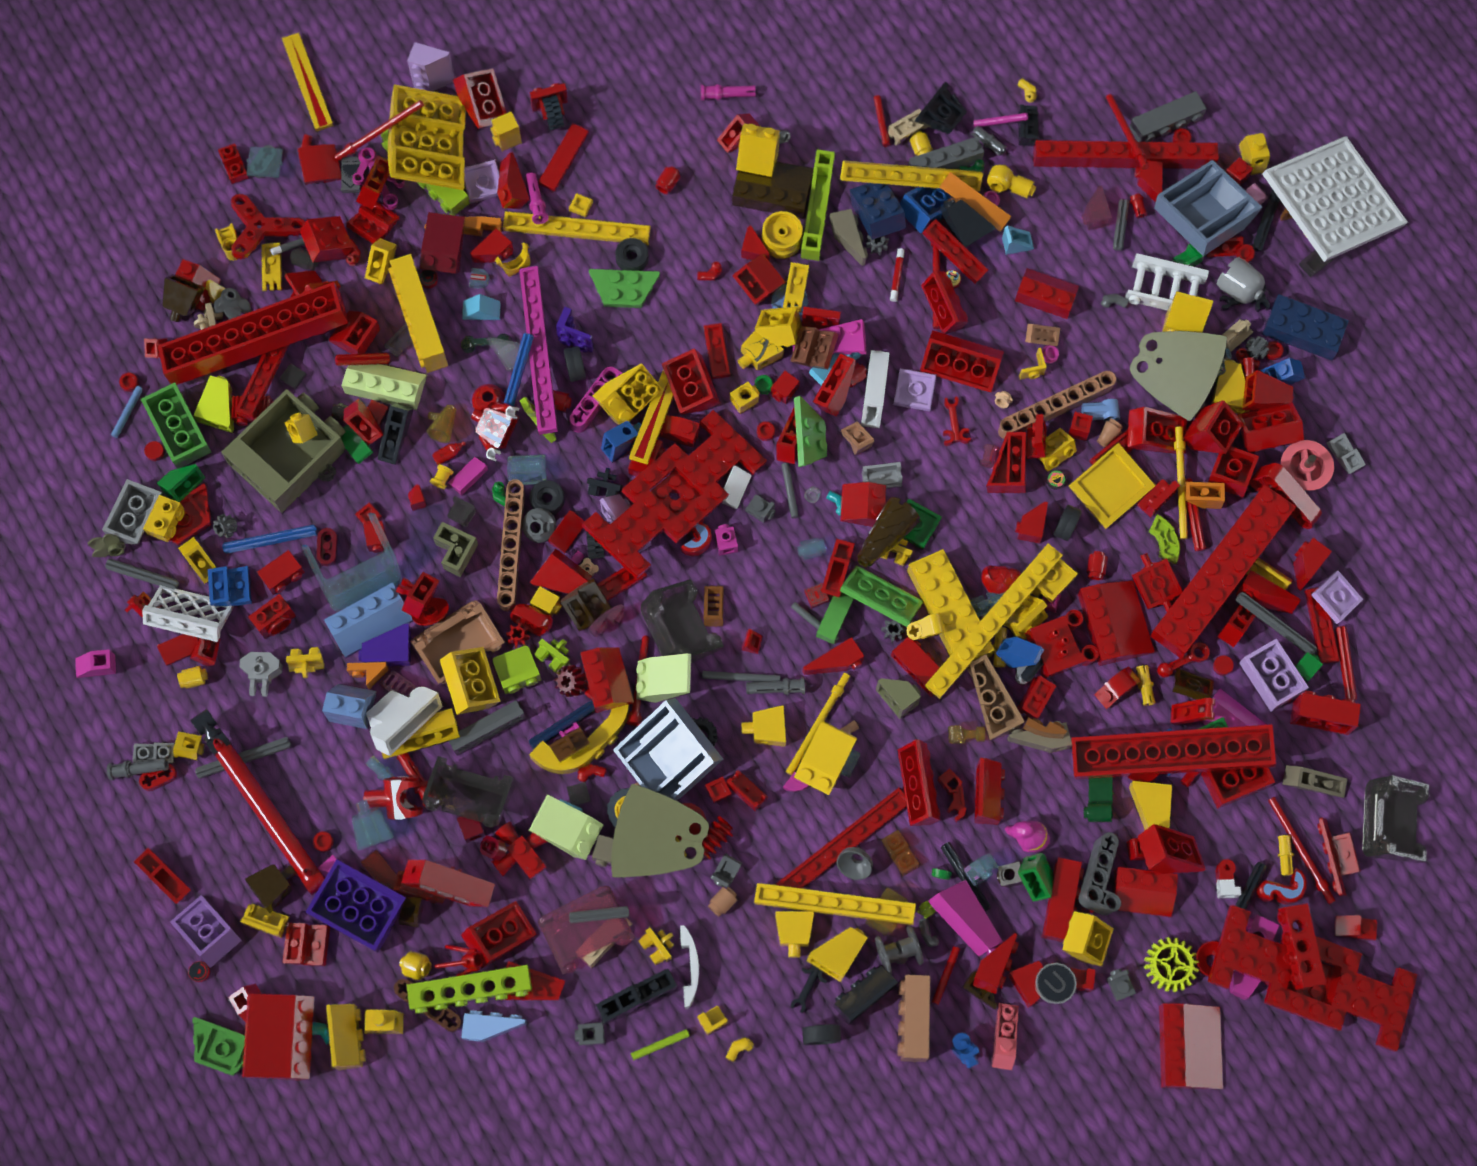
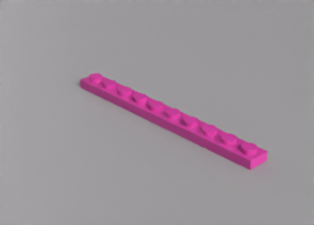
M538 266L519 269L526 332L534 336L529 358L537 428L539 435L558 432L539 269Z

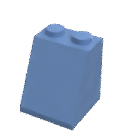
M337 684L326 693L322 712L329 722L368 729L369 721L366 713L373 707L377 692Z

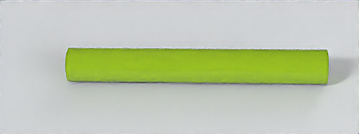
M685 1029L631 1053L633 1060L639 1059L690 1037L689 1033Z

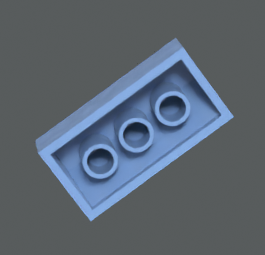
M393 582L324 619L345 658L361 650L362 643L413 621L411 615L401 610L404 602L399 593L396 592L397 589Z

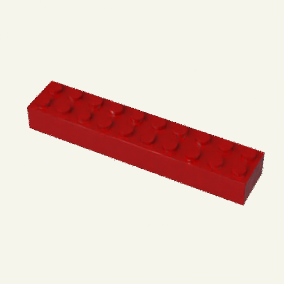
M332 282L158 345L163 374L170 384L175 382L176 385L348 324L342 296L335 283Z
M1264 484L1155 627L1150 637L1183 659L1292 515L1296 506Z
M1273 724L1071 738L1075 779L1276 767Z

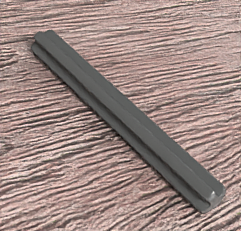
M1244 592L1238 594L1236 601L1304 653L1314 654L1316 652V646Z
M288 737L238 754L244 763L288 749L291 747ZM217 760L197 767L195 772L197 777L201 779L225 769Z

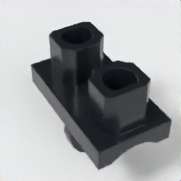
M606 468L605 473L598 471L597 477H601L603 480L587 479V484H589L588 494L593 496H599L601 487L607 488L606 497L618 495L619 491H622L623 485L608 482L609 480L616 481L617 475L610 474V468Z

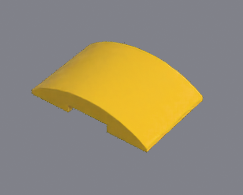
M394 84L389 120L419 100L424 103V107L388 129V166L391 178L464 190L465 158H463V131L465 128V108L458 96Z

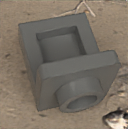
M725 853L711 879L720 887H729L743 863Z

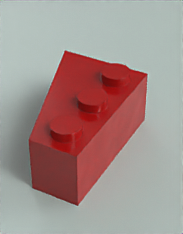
M1026 432L1006 433L996 464H994L992 474L986 485L988 493H1026Z

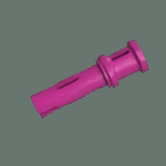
M719 84L715 86L701 85V100H719L725 97H755V92H747L755 91V85L721 87Z
M528 173L526 181L531 199L529 207L533 212L532 220L535 224H544L549 219L548 214L545 212L546 203L541 198L536 174Z

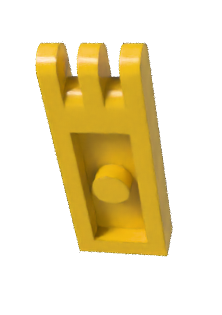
M280 243L261 244L263 292L267 291V284H270V291H275V284H277L278 291L282 290L281 253L273 256L270 251L271 248L280 246Z
M791 262L783 308L788 307V304H791L790 307L798 305V311L801 313L809 265Z

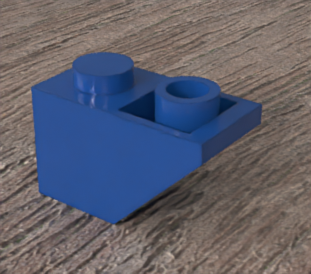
M1287 358L1260 370L1288 385L1305 379L1302 362L1292 358Z
M1019 637L1003 639L996 655L1009 668L1036 665L1040 661V656L1044 649Z

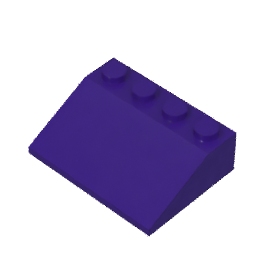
M336 859L307 908L306 913L379 953L406 897Z

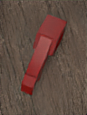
M949 768L938 777V782L948 795H952L953 801L947 812L951 813L953 810L958 812V816L954 818L957 823L964 817L967 808H965L962 781ZM952 780L958 785L955 790L948 786V783Z

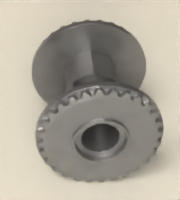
M907 926L908 938L898 942L883 945L879 936L875 938L881 963L889 974H892L890 963L904 964L908 957L914 955L918 964H923L922 951L911 926Z

